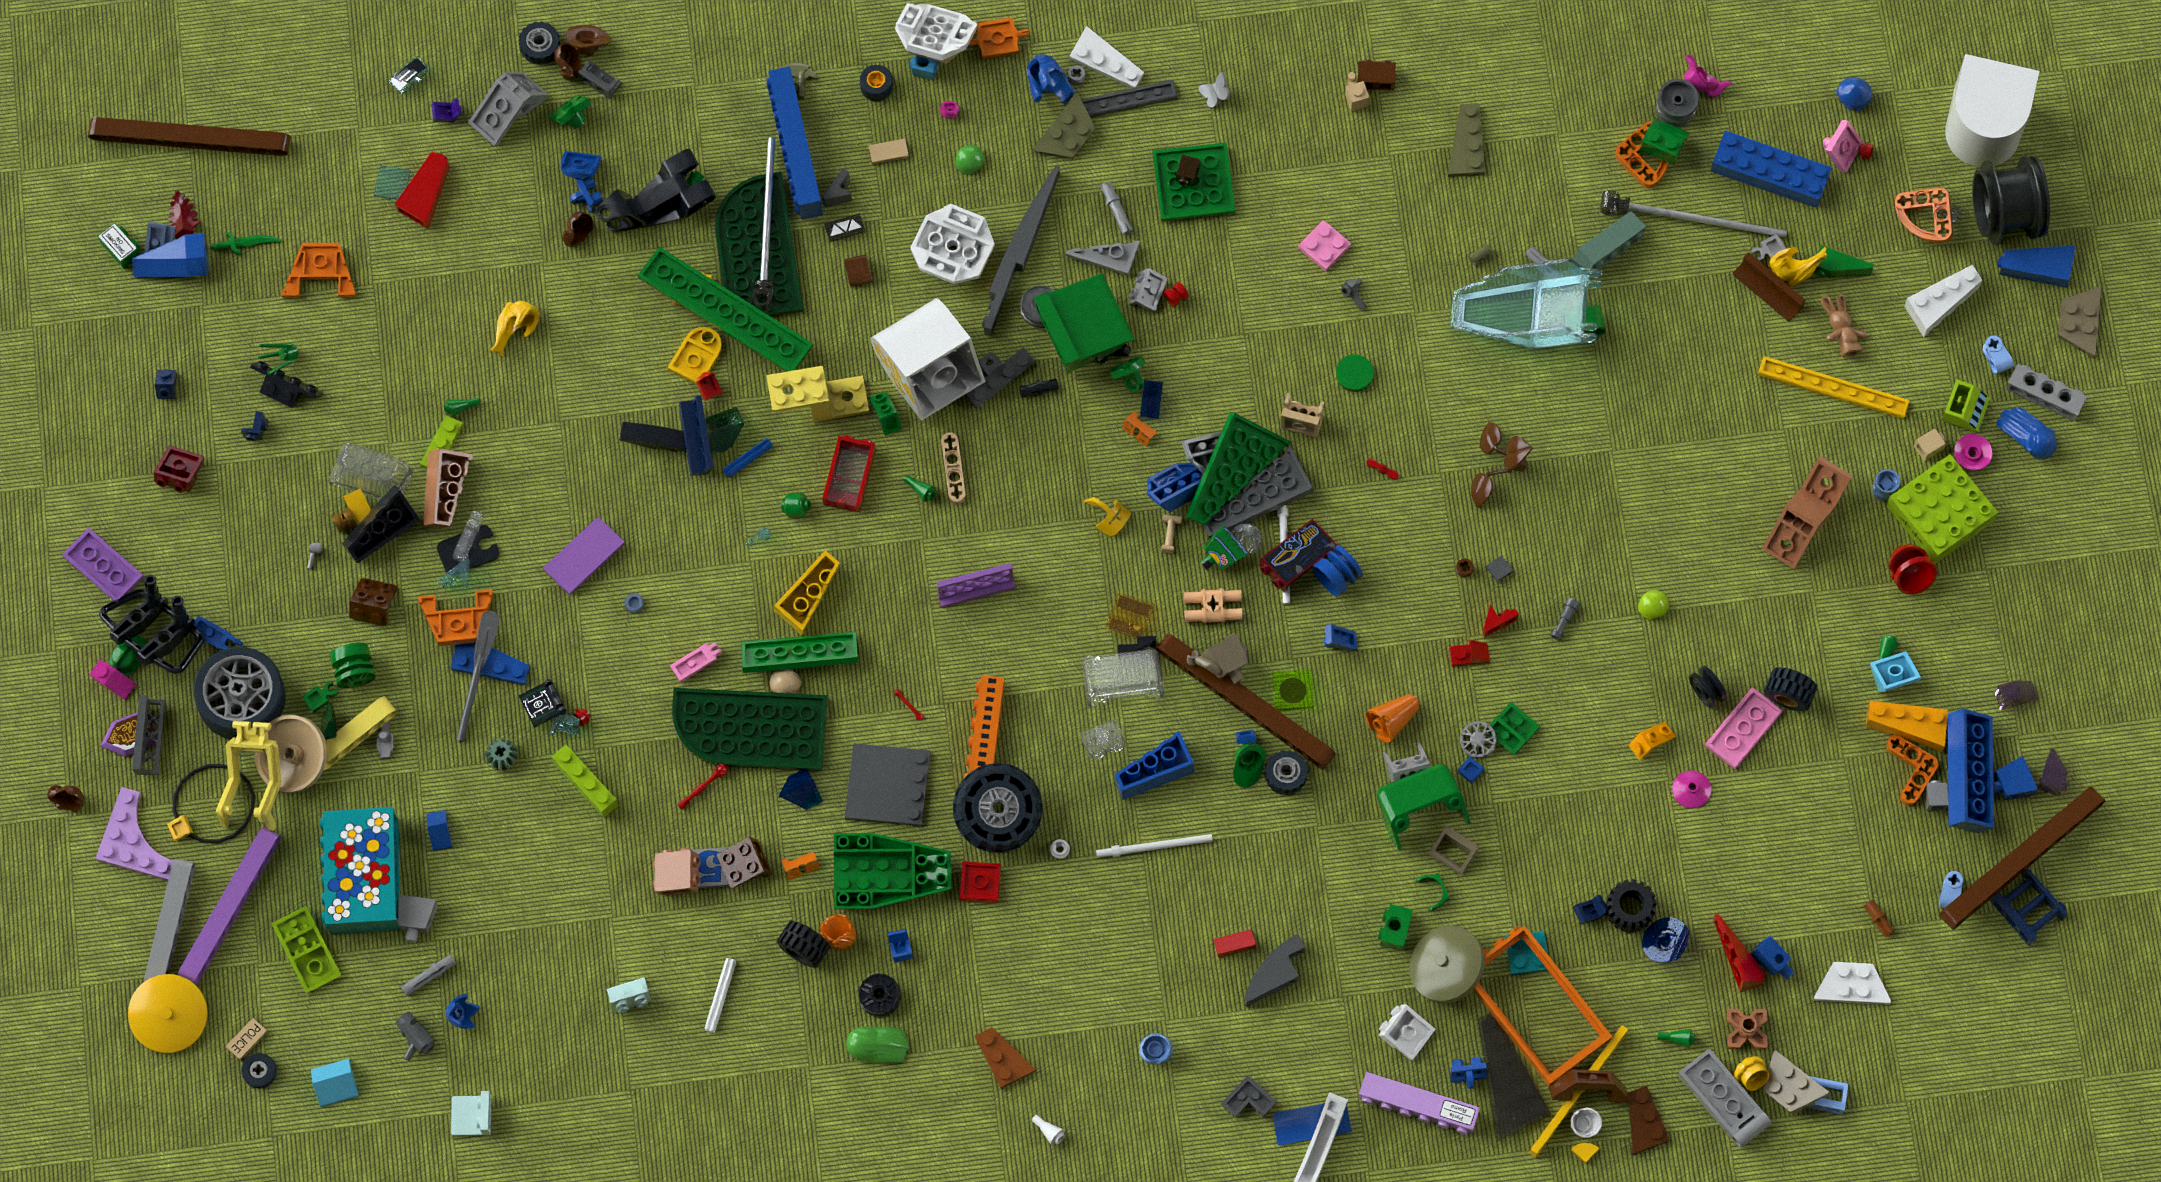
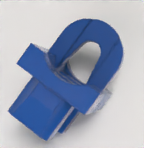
M592 176L584 179L575 178L580 191L570 196V202L576 205L585 201L590 213L596 211L595 206L601 204L603 199L599 191L590 195L588 193L589 190L596 187Z
M1473 1057L1471 1065H1463V1060L1461 1059L1453 1060L1451 1083L1466 1081L1467 1088L1473 1089L1474 1080L1487 1079L1486 1063H1483L1481 1057Z

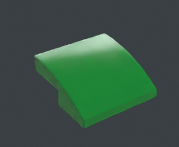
M1512 702L1490 723V726L1495 731L1496 740L1513 755L1541 727Z

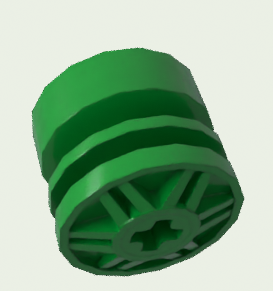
M350 643L335 648L330 652L329 656L333 669H336L334 676L337 678L336 684L339 688L360 687L372 682L376 678V673L373 670L374 665L372 662H369L372 657L368 644Z

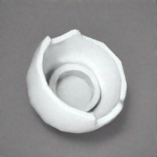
M1588 1107L1575 1111L1570 1120L1573 1132L1582 1138H1589L1598 1134L1602 1127V1118L1599 1113Z

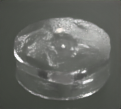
M1951 204L1952 223H1955L1960 219L1961 211L1956 205ZM1942 210V217L1945 219L1948 213Z

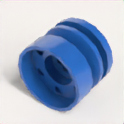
M1337 545L1333 548V552L1327 553L1329 561L1321 558L1312 566V570L1320 583L1332 595L1339 597L1348 589L1346 581L1354 584L1356 579L1363 577V572L1353 556L1343 547Z

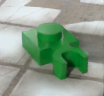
M332 681L327 682L322 690L317 686L302 696L313 713L329 703L328 697H335L339 694L337 689L329 691V688L334 685Z

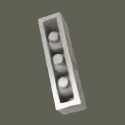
M2017 364L2005 389L2074 422L2087 398L2082 391L2073 390L2066 387L2063 382L2051 380L2047 375L2036 373L2030 367ZM2025 381H2032L2034 385L2029 386ZM2043 389H2049L2051 394L2044 393ZM2060 397H2066L2069 401L2063 402Z

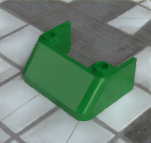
M1437 764L1382 786L1377 792L1378 803L1389 838L1398 851L1402 850L1398 833L1405 831L1409 827L1410 820L1408 815L1441 801H1444L1447 809L1451 811L1457 810L1467 824L1471 823L1464 798L1450 769L1445 764Z

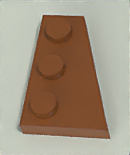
M993 1027L975 1035V1039L1001 1089L1036 1072V1069Z

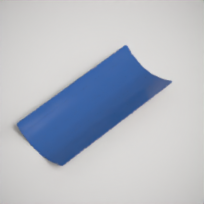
M1325 1103L1273 1113L1278 1145L1311 1140ZM1347 1104L1336 1135L1352 1132Z

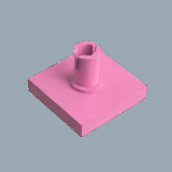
M1842 120L1833 137H1826L1823 140V147L1839 171L1846 173L1859 152L1863 141L1850 122Z

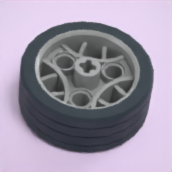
M231 647L221 650L202 664L195 678L193 696L199 714L208 728L224 738H236L237 729L232 727L233 721L251 722V728H253L254 722L269 723L275 718L280 717L283 713L286 703V691L280 672L268 656L256 649ZM248 669V675H239L238 670ZM224 680L229 681V683L226 686L220 685V683ZM256 683L262 684L258 689L253 688ZM222 697L225 704L212 708L210 704ZM258 701L264 704L259 711L253 709V706ZM236 709L242 710L238 715L232 714Z

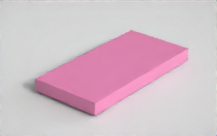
M1752 687L1706 742L1705 747L1733 769H1736L1782 714L1783 710Z

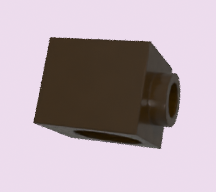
M1182 154L1176 172V182L1182 186H1194L1200 169V159Z

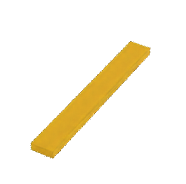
M1763 356L1758 372L1759 376L1901 419L1905 418L1910 400L1765 356Z
M1622 1025L1589 1070H1601L1626 1036L1628 1029ZM1574 1089L1572 1101H1565L1532 1146L1530 1155L1535 1158L1538 1156L1586 1089Z

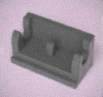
M590 60L578 72L581 81L609 99L622 85L618 78L612 77L595 66Z

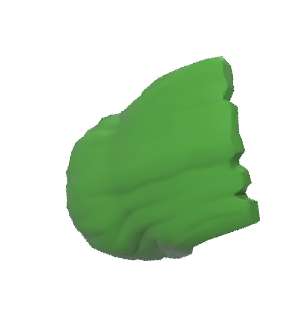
M894 1027L856 1028L849 1033L846 1040L848 1053L855 1059L869 1063H904V1057L906 1056V1051L909 1050L905 1031Z

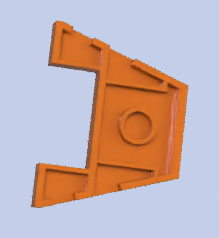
M302 243L292 272L288 276L286 287L282 291V297L300 298L301 280L339 279V298H356L340 243Z
M493 589L475 591L476 607L437 611L435 595L418 597L419 604L438 646L476 643L482 614L489 610L494 596Z

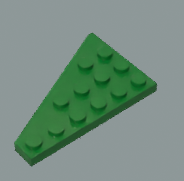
M1230 412L1186 517L1205 525L1212 515L1220 511L1219 508L1234 498L1241 488L1245 487L1250 483L1249 480L1266 468L1270 461L1275 459L1284 447L1290 445L1291 441L1234 412Z

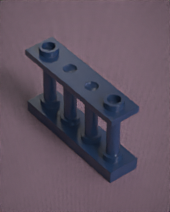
M2028 868L2021 874L2026 879L2022 884L2008 895L2002 896L1998 893L1989 901L2025 943L2031 946L2038 938V930L2056 916L2061 921L2064 920L2068 913L2064 904L2060 901L2057 902ZM2032 886L2039 895L2022 909L2015 911L2011 906V901ZM2045 901L2052 910L2032 926H2028L2024 921V916Z

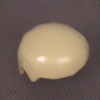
M792 669L776 670L772 673L769 684L774 693L796 694L800 690L801 680L799 675Z

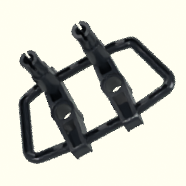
M147 575L144 577V590L137 589L119 598L117 603L115 602L117 600H114L104 605L99 611V617L111 629L110 639L118 645L122 643L128 645L137 652V660L145 666L154 663L172 674H179L190 664L204 644L205 638L198 627L194 625L195 620L192 617L189 618V615L186 613L183 597L181 598L179 595L172 597V607H170L167 598H162L161 593H159L156 577L154 575ZM137 597L146 599L143 604L130 611L118 625L107 615L109 611ZM163 611L172 617L173 622L157 632L144 647L132 639L144 633ZM190 632L197 639L178 666H173L161 659L172 653Z

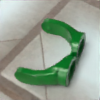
M1439 873L1424 875L1416 879L1417 883L1430 879L1442 887L1443 895L1440 902L1429 907V911L1440 908L1446 901L1450 900Z

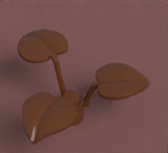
M1492 422L1487 423L1480 437V448L1485 454H1491L1495 450L1505 455L1504 466L1507 469L1488 472L1485 475L1478 473L1475 476L1471 485V496L1478 508L1482 507L1493 491V481L1490 476L1512 473V470L1523 472L1527 466L1526 457L1533 449L1532 446L1519 436H1514L1510 439L1506 452L1499 449L1497 445L1502 439L1501 431Z

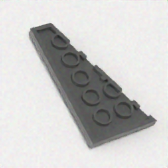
M1291 446L1286 449V453L1283 456L1277 457L1269 468L1262 470L1249 481L1250 483L1242 487V491L1222 508H1219L1220 511L1212 515L1211 519L1203 525L1209 539L1222 524L1228 531L1234 530L1314 492Z

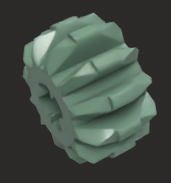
M502 737L499 742L493 739L494 745L487 744L489 750L484 753L488 757L486 762L491 763L493 769L497 766L500 771L503 770V766L509 769V763L515 764L514 758L518 757V753L515 751L517 749L516 745H511L512 742L509 739L504 743V738ZM499 752H503L504 756L500 757Z

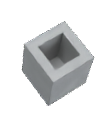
M1933 780L1927 783L1925 788L1926 810L1946 811L1948 808L1947 783H1942L1940 780Z

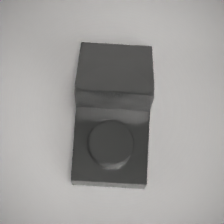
M842 168L822 197L823 205L831 206L852 201L851 193L844 190L851 181L849 171Z

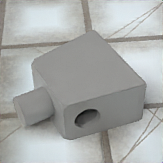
M399 895L398 925L400 930L407 931L406 941L415 943L417 942L418 933L427 934L429 932L438 907L436 899Z

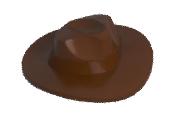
M577 25L566 31V40L569 45L577 48L578 52L588 56L594 55L599 46H606L610 43L608 34L596 26Z

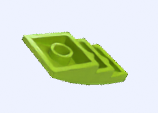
M307 906L271 923L306 993L342 976Z

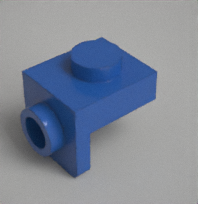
M907 929L889 932L888 938L894 963L913 959Z

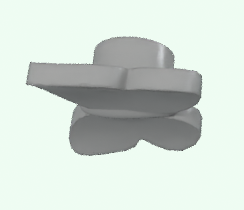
M1224 72L1219 73L1213 85L1204 84L1199 86L1200 93L1203 97L1208 98L1207 106L1210 108L1217 107L1220 99L1227 100L1230 97Z

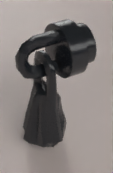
M1124 344L1121 349L1104 356L1103 360H1100L1099 357H1096L1095 360L1097 363L1103 364L1110 355L1129 357L1131 347L1128 344Z

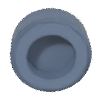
M634 593L626 597L624 604L628 612L637 614L643 610L644 601L639 594Z

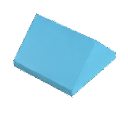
M1906 651L1870 663L1878 692H1886L1921 680V676Z
M350 1059L311 1069L312 1083L320 1107L359 1096Z

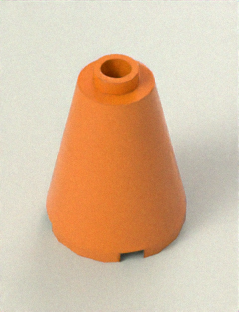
M1407 694L1370 708L1365 714L1366 722L1371 731L1375 729L1378 733L1376 737L1379 740L1389 743L1419 710V701L1415 696Z

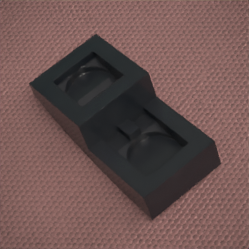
M1137 636V644L1118 645V658L1130 657L1150 650L1156 646V636Z

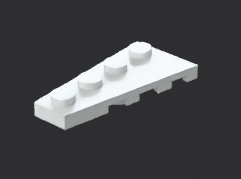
M1087 26L1069 56L1070 60L1130 88H1137L1144 76V72Z

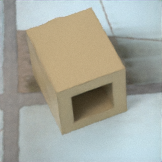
M1934 428L1916 439L1914 447L1923 460L1926 461L1944 450L1946 440L1941 432L1938 433Z

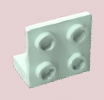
M645 978L607 989L614 1013L627 1012L629 1008L634 1006L643 1007L651 1001Z
M481 1091V1096L452 1097V1136L491 1135L492 1096L489 1091Z

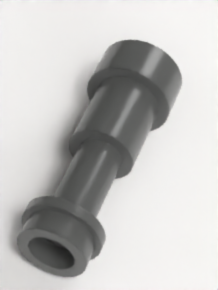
M1567 598L1564 604L1565 608L1560 615V621L1556 629L1551 630L1550 636L1555 640L1560 641L1564 637L1562 634L1567 623H1570L1575 612H1578L1581 606L1575 599Z

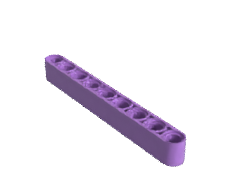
M265 827L260 829L180 967L179 976L189 979L195 985L200 982L279 845L281 835L269 831Z

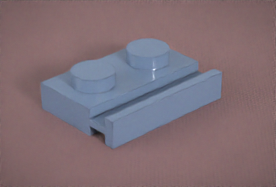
M149 221L145 252L156 249L167 242L174 241L176 226Z

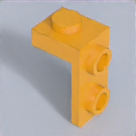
M1662 722L1640 732L1628 746L1640 761L1655 747L1674 739L1675 734L1666 722Z

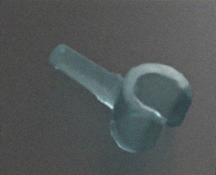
M761 527L757 534L746 541L745 544L749 546L760 537L766 541L772 533L767 528Z

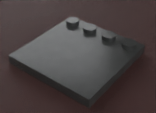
M853 743L845 820L922 827L931 751Z

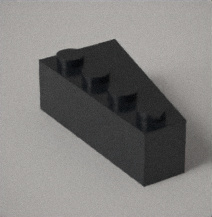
M394 485L344 540L342 545L350 557L358 564L420 519L401 490Z

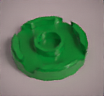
M1352 354L1344 357L1338 363L1336 379L1344 389L1357 392L1366 389L1372 382L1373 366L1366 357Z

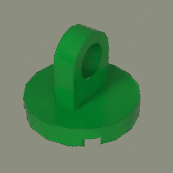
M1141 356L1131 358L1128 363H1120L1113 367L1109 372L1111 379L1122 377L1126 388L1130 392L1136 393L1144 387V382L1138 369L1142 368L1146 362Z

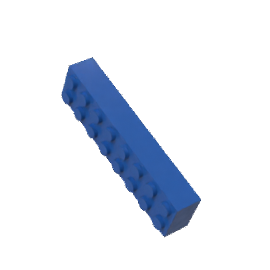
M789 66L768 71L769 78H766L767 88L796 214L800 213L801 220L822 216L820 195L791 68Z

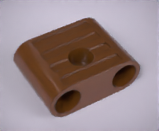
M866 254L844 259L850 287L872 282Z

